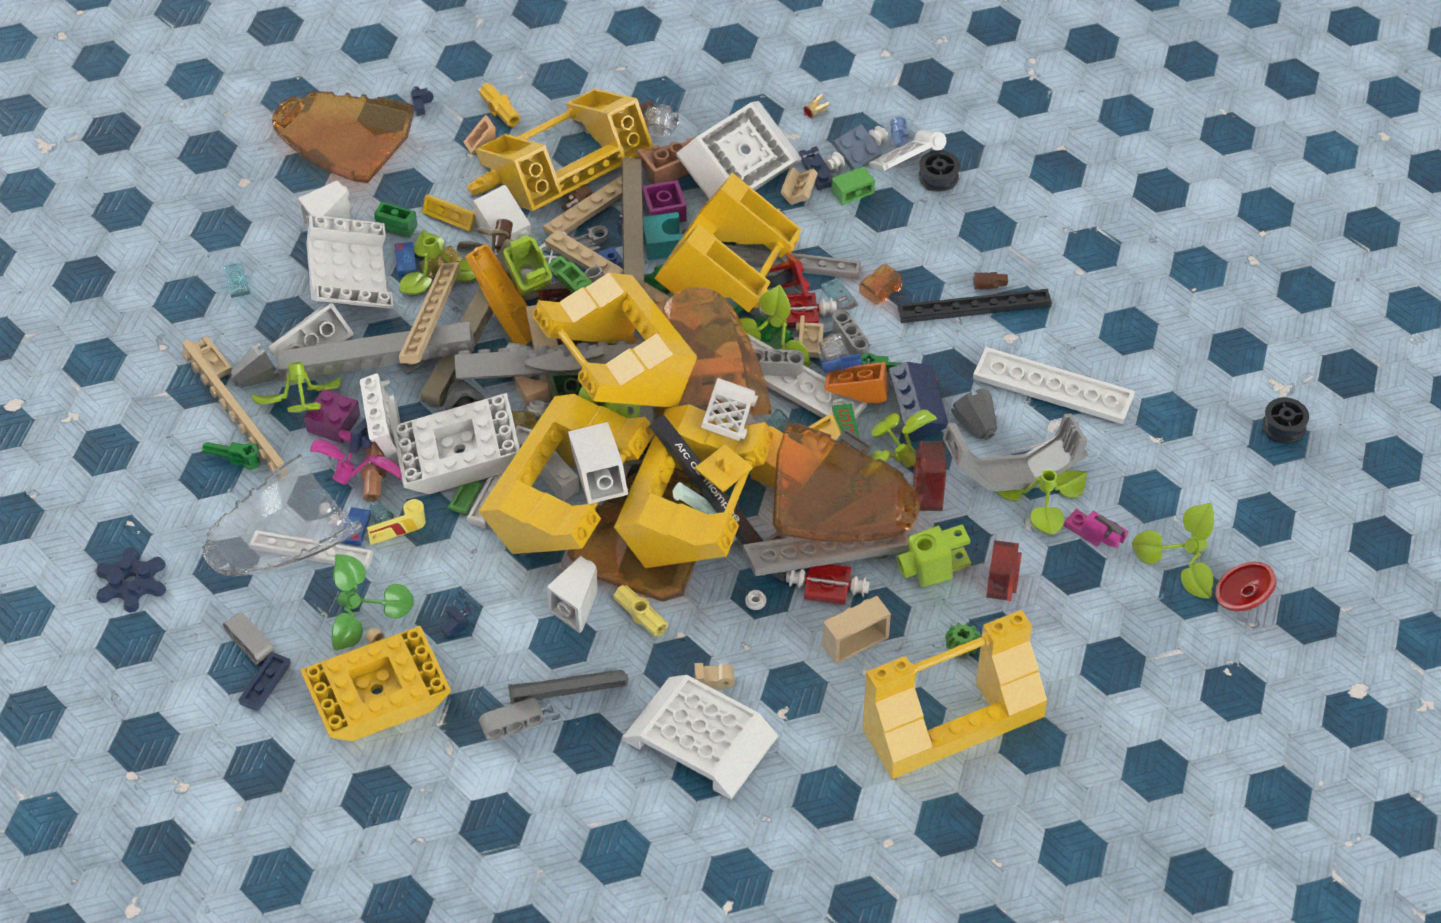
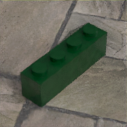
M580 371L547 373L551 401L554 396L579 395L582 387L578 381Z

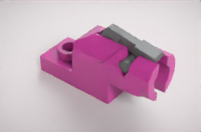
M1075 509L1064 521V527L1095 546L1103 542L1110 547L1118 549L1119 542L1123 544L1128 535V530L1118 525V523L1108 520L1094 510L1087 516L1078 509Z

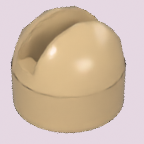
M370 628L366 633V639L370 644L385 637V634L377 628Z

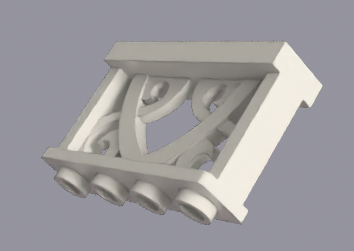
M376 373L360 379L369 439L371 442L375 441L385 457L399 463L392 429L393 425L400 424L397 400L394 396L387 394L381 385L379 375Z

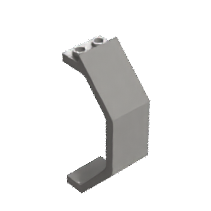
M1064 414L1059 429L1054 436L1029 452L1020 455L978 458L970 452L956 423H948L943 436V440L957 466L989 492L1026 489L1036 480V477L1040 478L1042 471L1050 469L1055 471L1058 476L1088 456L1085 450L1087 445L1086 436L1083 435L1072 414Z

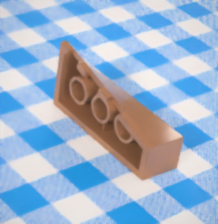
M694 138L686 139V142L683 143L677 141L670 142L669 146L664 147L659 145L652 146V149L645 151L643 148L637 149L638 157L641 159V165L648 180L652 184L673 181L689 174L676 156V153Z

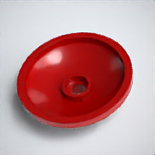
M1263 562L1242 563L1233 567L1221 577L1216 586V598L1223 608L1230 611L1254 609L1263 604L1273 593L1277 583L1276 575L1273 569Z

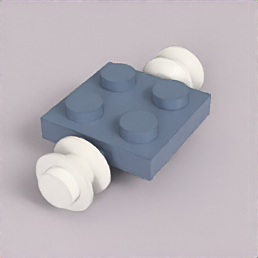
M862 124L833 141L832 145L838 152H833L832 156L828 155L826 157V166L833 172H837L839 168H844L845 162L851 170L865 166L868 162L882 155L883 152L878 146L881 145V142L885 143L887 141V131L880 126H876L875 131L870 130L868 133Z

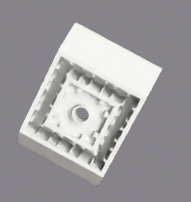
M759 101L751 102L694 138L676 153V156L708 199L711 198L731 173H734L755 191L802 160ZM740 148H747L749 154L742 153Z
M507 393L392 426L404 488L425 494H433L502 474L520 449ZM459 449H465L462 453H456Z

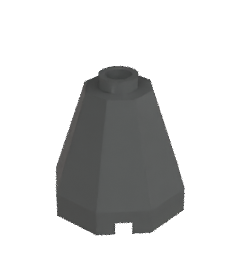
M260 343L252 346L232 369L231 373L233 375L230 378L235 386L240 385L241 388L271 381L280 376L279 373L274 374L273 371L276 368L264 349H258L261 346Z
M464 380L454 381L448 389L445 410L484 400V396Z
M978 389L976 390L977 394L972 395L970 392L956 401L951 412L977 438L987 440L995 435L994 432L997 430L993 399L989 390Z

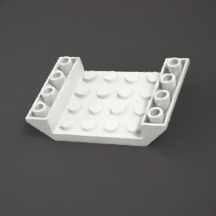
M310 215L307 255L311 300L393 309L392 292H387L382 249L386 237L384 223Z
M681 675L667 679L624 734L622 741L639 750L644 744H647L713 780V790L732 800L778 738V735L760 713L688 675Z

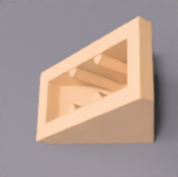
M485 115L464 141L471 154L476 153V148L496 139L495 126L488 116Z
M523 376L515 377L516 391L526 408L532 400H541L543 402L551 400L547 382Z

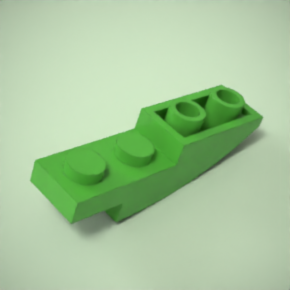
M561 255L548 264L552 276L565 286L571 294L593 283L572 261L569 263Z

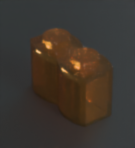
M883 264L873 274L868 275L861 281L859 293L875 305L885 302L889 294L901 289L902 275L889 265Z

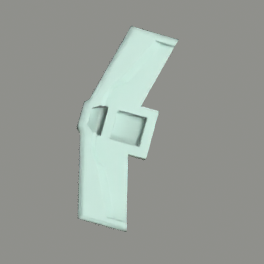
M679 482L672 492L675 500L678 501L680 499L693 507V509L708 515L717 513L706 498Z

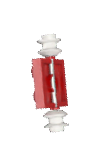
M815 292L809 293L807 297L802 293L786 294L791 307L790 314L785 321L787 323L786 328L796 327V323L800 322L801 316H805L804 323H819V310L823 317L826 313H830L833 317V313L837 311L836 301H833L832 298H830L829 302H825L824 298H822L819 304H817ZM759 306L760 317L763 316L764 318H766L767 316H771L765 314Z
M834 564L809 567V572L806 576L804 569H800V571L790 570L787 571L786 582L789 583V587L795 583L798 584V588H801L805 581L804 599L842 605L846 603L847 592L850 590V587L853 596L859 592L864 597V593H869L870 581H866V577L863 580H858L857 575L852 579L851 583V567Z

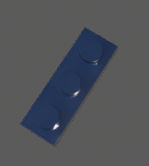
M271 652L239 698V704L258 712L291 665L290 659Z

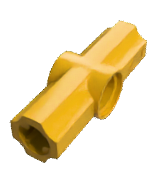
M485 83L482 85L479 95L488 104L490 112L494 116L498 115L507 126H516L521 120L520 114L511 106L507 95H501L492 84Z

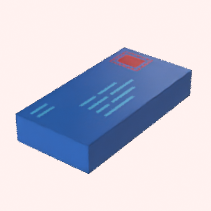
M413 242L394 244L398 276L416 272Z
M351 507L340 537L341 543L361 546L371 517V510Z

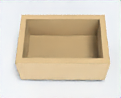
M878 596L866 599L853 608H847L843 613L831 616L823 622L822 647L833 662L837 664L889 638L891 613Z

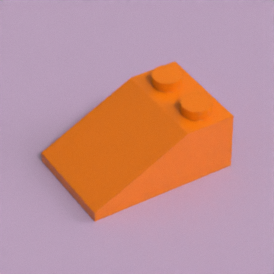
M886 362L845 368V371L828 372L824 386L825 391L865 403L879 404L887 401L889 378Z

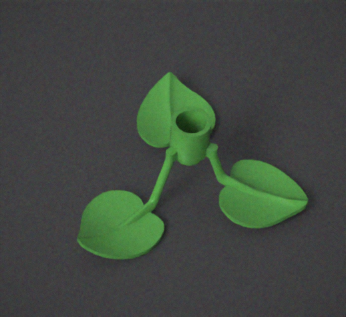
M344 554L335 555L333 579L336 587L342 590L338 595V604L341 607H345L344 611H347L349 614H339L333 623L332 646L336 651L352 647L360 641L363 627L359 620L354 619L355 614L351 609L357 608L361 602L385 604L384 614L393 619L405 616L411 610L414 603V597L408 588L397 583L386 588L384 592L385 600L360 598L359 594L353 591L357 589V584L365 580L366 572L364 565L355 557Z

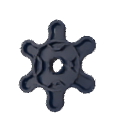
M129 547L124 550L123 559L120 560L119 564H99L96 574L98 577L106 579L108 584L98 590L96 594L97 601L107 603L113 598H121L124 601V610L132 613L138 610L141 596L145 594H151L156 597L164 595L166 587L163 583L154 580V575L165 568V561L161 557H154L145 562L139 561L138 552L134 548ZM135 575L136 577L129 582L125 581V578Z

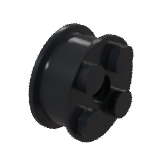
M934 150L922 156L919 163L920 171L918 177L920 183L927 190L947 191L956 186L959 180L960 162L955 155L943 150Z
M1288 397L1274 399L1265 409V416L1262 422L1263 430L1275 442H1296L1305 435L1306 425L1309 421V412L1305 405L1296 399Z

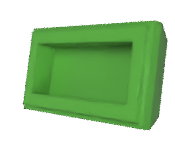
M474 481L460 485L448 509L466 515L483 483Z

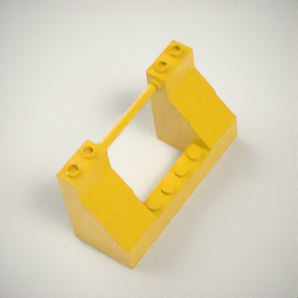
M595 88L567 102V112L517 137L504 134L476 148L475 151L481 166L497 171L501 178V183L508 188L520 207L534 211L621 166L622 158L638 157L637 149L643 148L644 151L652 149L653 143L637 98ZM569 118L582 122L602 148L557 171L553 168L546 146L528 140Z
M731 173L700 209L655 279L675 295L731 298L747 312H750L753 307L757 309L760 306L761 296L769 291L767 287L770 281L765 276L777 256L782 258L785 253L793 251L795 244L801 238L798 235L802 229L734 173ZM722 242L764 244L772 252L760 272H758Z
M607 273L586 288H580L560 302L538 300L536 308L533 310V319L547 338L561 339L582 367L578 375V381L593 401L659 407H676L679 405L697 356L633 275ZM635 328L645 339L644 342L635 348L626 350L606 364L588 363L572 342V340L616 344L617 341H628V344H630Z
M576 394L554 396L478 512L512 554L582 549L601 519L595 511L599 502L572 506L531 486L555 450L569 467L576 466L568 431L608 422L622 463L638 460L654 435L649 427L651 423L646 417L628 419Z
M690 404L665 409L663 415L666 416L701 462L723 445H727L751 466L764 465L775 437L766 422L745 425L744 429H747L745 439L740 438V441L701 428L706 413L702 409ZM721 419L723 423H728L726 419ZM714 421L708 422V423L717 425ZM728 428L729 430L736 432L734 428ZM654 435L614 528L645 568L726 557L739 527L732 514L749 472L736 482L723 513L708 515L684 504L674 503L662 498L674 468L678 470L683 478L689 477L657 436Z
M1022 610L984 624L982 637L913 664L909 662L906 656L866 671L862 730L892 779L1045 717L1047 698L1030 642L1032 624ZM980 647L976 684L989 703V706L927 730L915 690V676L917 672Z

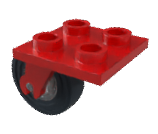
M786 253L787 261L772 265L765 276L770 281L767 288H775L778 285H781L782 288L796 286L805 297L809 296L808 289H810L807 279L803 278L802 272H804L801 261H798L790 253Z

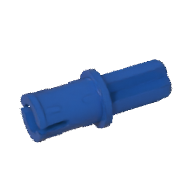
M860 354L845 357L839 356L837 359L822 361L825 374L837 370L845 371V368L862 364Z

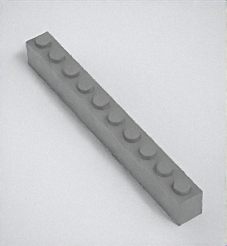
M470 322L435 327L421 360L456 355L459 351L474 352V336ZM410 331L278 351V371L282 381H287L286 375L289 374L288 364L293 362H304L305 372L307 371L308 378L400 363V352Z
M636 340L635 344H628V341H617L616 345H608V342H598L596 344L598 347L603 346L605 355L588 360L587 362L606 364L626 350L635 348L645 340ZM588 343L577 344L580 352L587 351ZM557 345L558 350H563L564 357L568 356L567 353L570 351L566 345ZM538 346L537 350H530L529 347H519L518 351H510V348L498 349V352H490L489 349L478 350V353L470 354V351H459L458 355H454L456 380L547 375L548 372L526 367L524 360H527V356L538 353L539 356L546 354L549 346Z

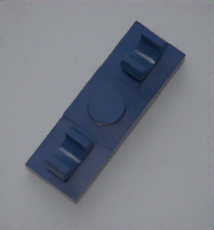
M366 417L351 433L349 452L357 453L361 447L369 448V445H372L369 439Z

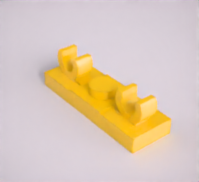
M430 194L425 195L422 213L464 230H473L475 223L474 212Z

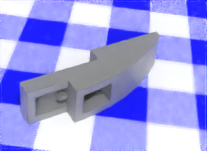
M597 344L586 347L587 351L581 352L587 361L605 355L603 346L598 347ZM557 348L546 350V354L541 356L538 353L528 355L527 360H524L526 367L544 372H574L582 369L571 352H568V356L564 357L563 350H558Z

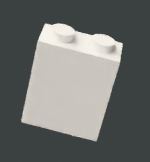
M337 180L298 198L302 224L307 230L310 215L343 219L351 217V205L348 201L349 192L346 186H342Z
M505 185L473 200L477 228L495 229L497 220L507 219L513 223L511 240H517L526 235L529 238L531 237L530 223ZM483 234L492 244V235Z
M580 556L547 586L549 612L579 633L583 631L598 592L596 566L592 561Z

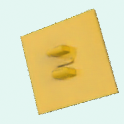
M723 445L695 467L696 471L722 492L753 469V466L727 445Z

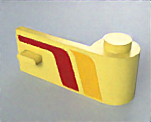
M417 499L409 500L403 507L404 516L367 527L370 545L423 528L426 523L423 503Z

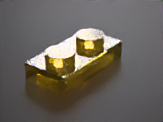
M451 245L443 249L452 263L461 261V256ZM441 254L436 259L428 258L427 276L429 278L437 274L441 263H447ZM425 259L419 262V266L423 271Z

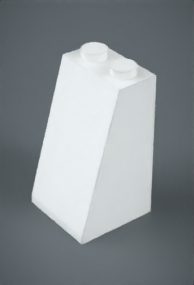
M608 422L568 431L571 449L587 503L592 504L628 495L622 459Z

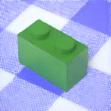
M863 166L832 178L831 192L841 205H845L873 194L875 180Z

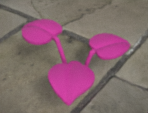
M343 429L339 430L338 435L350 443L352 432ZM317 439L311 445L310 452H319L338 459L333 479L341 484L347 485L351 476L355 477L356 473L369 461L391 472L399 480L402 477L399 465L382 455H370L354 470V464L350 462L353 455L352 452H349L347 459L343 460L345 454L339 451L336 445L326 440Z

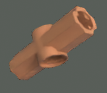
M372 442V445H369V448L366 449V459L370 455L383 456L384 454L376 442ZM369 461L360 469V475L364 481L362 499L367 502L380 501L381 480L387 475V470Z

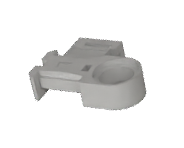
M595 226L588 229V234L576 238L573 235L570 237L598 253L600 252L598 245L604 244L608 240V230L604 226ZM603 233L604 236L597 237L595 236V234Z

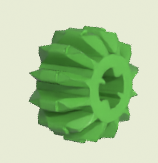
M959 622L956 626L951 625L949 631L945 634L946 648L953 649L978 639L981 636L980 631H976L975 625L969 627L968 622L965 625H961ZM978 648L966 652L964 655L968 658L970 653L975 654Z

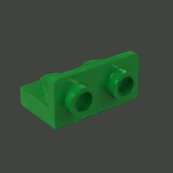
M761 316L756 322L757 327H760L767 319ZM769 323L759 331L761 342L774 349L782 348L781 328L774 327ZM787 328L785 330V344L790 340H794L792 338L793 333Z

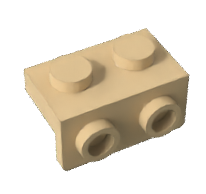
M791 167L781 189V194L791 205L806 201L810 197L818 173L813 168L799 174L794 167Z
M801 316L800 322L796 323V334H799V337H795V340L801 342L807 348L809 357L821 358L824 324L804 323L805 316Z

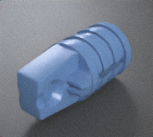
M901 116L892 118L890 121L892 138L895 145L901 147L908 143L907 122Z

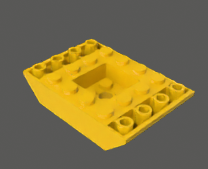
M421 626L300 669L328 736L346 741H355L430 713L451 693V689ZM374 689L383 690L380 694L372 693Z

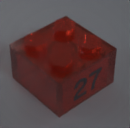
M994 540L986 598L1011 601L1012 593L1017 592L1022 552H1018L1019 543Z

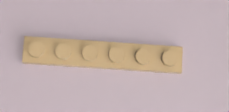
M621 176L545 224L543 231L549 236L556 230L564 231L567 234L621 199Z

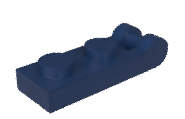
M812 147L808 151H799V155L802 158L801 162L806 171L814 168L818 173L814 184L817 190L831 187L833 176L822 159L818 147Z

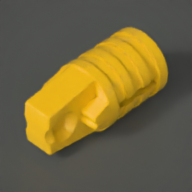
M493 169L468 184L467 190L473 196L487 192L500 185L501 178L497 171Z

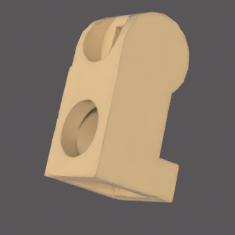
M694 663L695 679L715 690L730 688L735 684L734 668L732 665L703 666V663Z

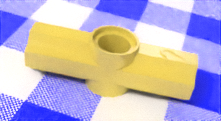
M627 585L617 588V591L613 594V599L632 616L633 622L641 624L654 637L664 634L668 628V622L650 607V603L646 598L639 597Z

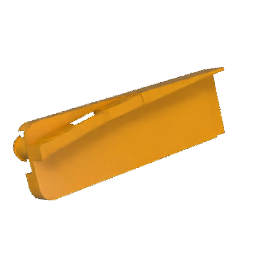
M487 244L476 247L472 252L464 256L475 275L490 308L512 342L526 345L532 341L526 313L528 305L519 294L492 249Z

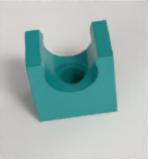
M678 212L642 217L643 241L647 259L668 258L683 234H678Z

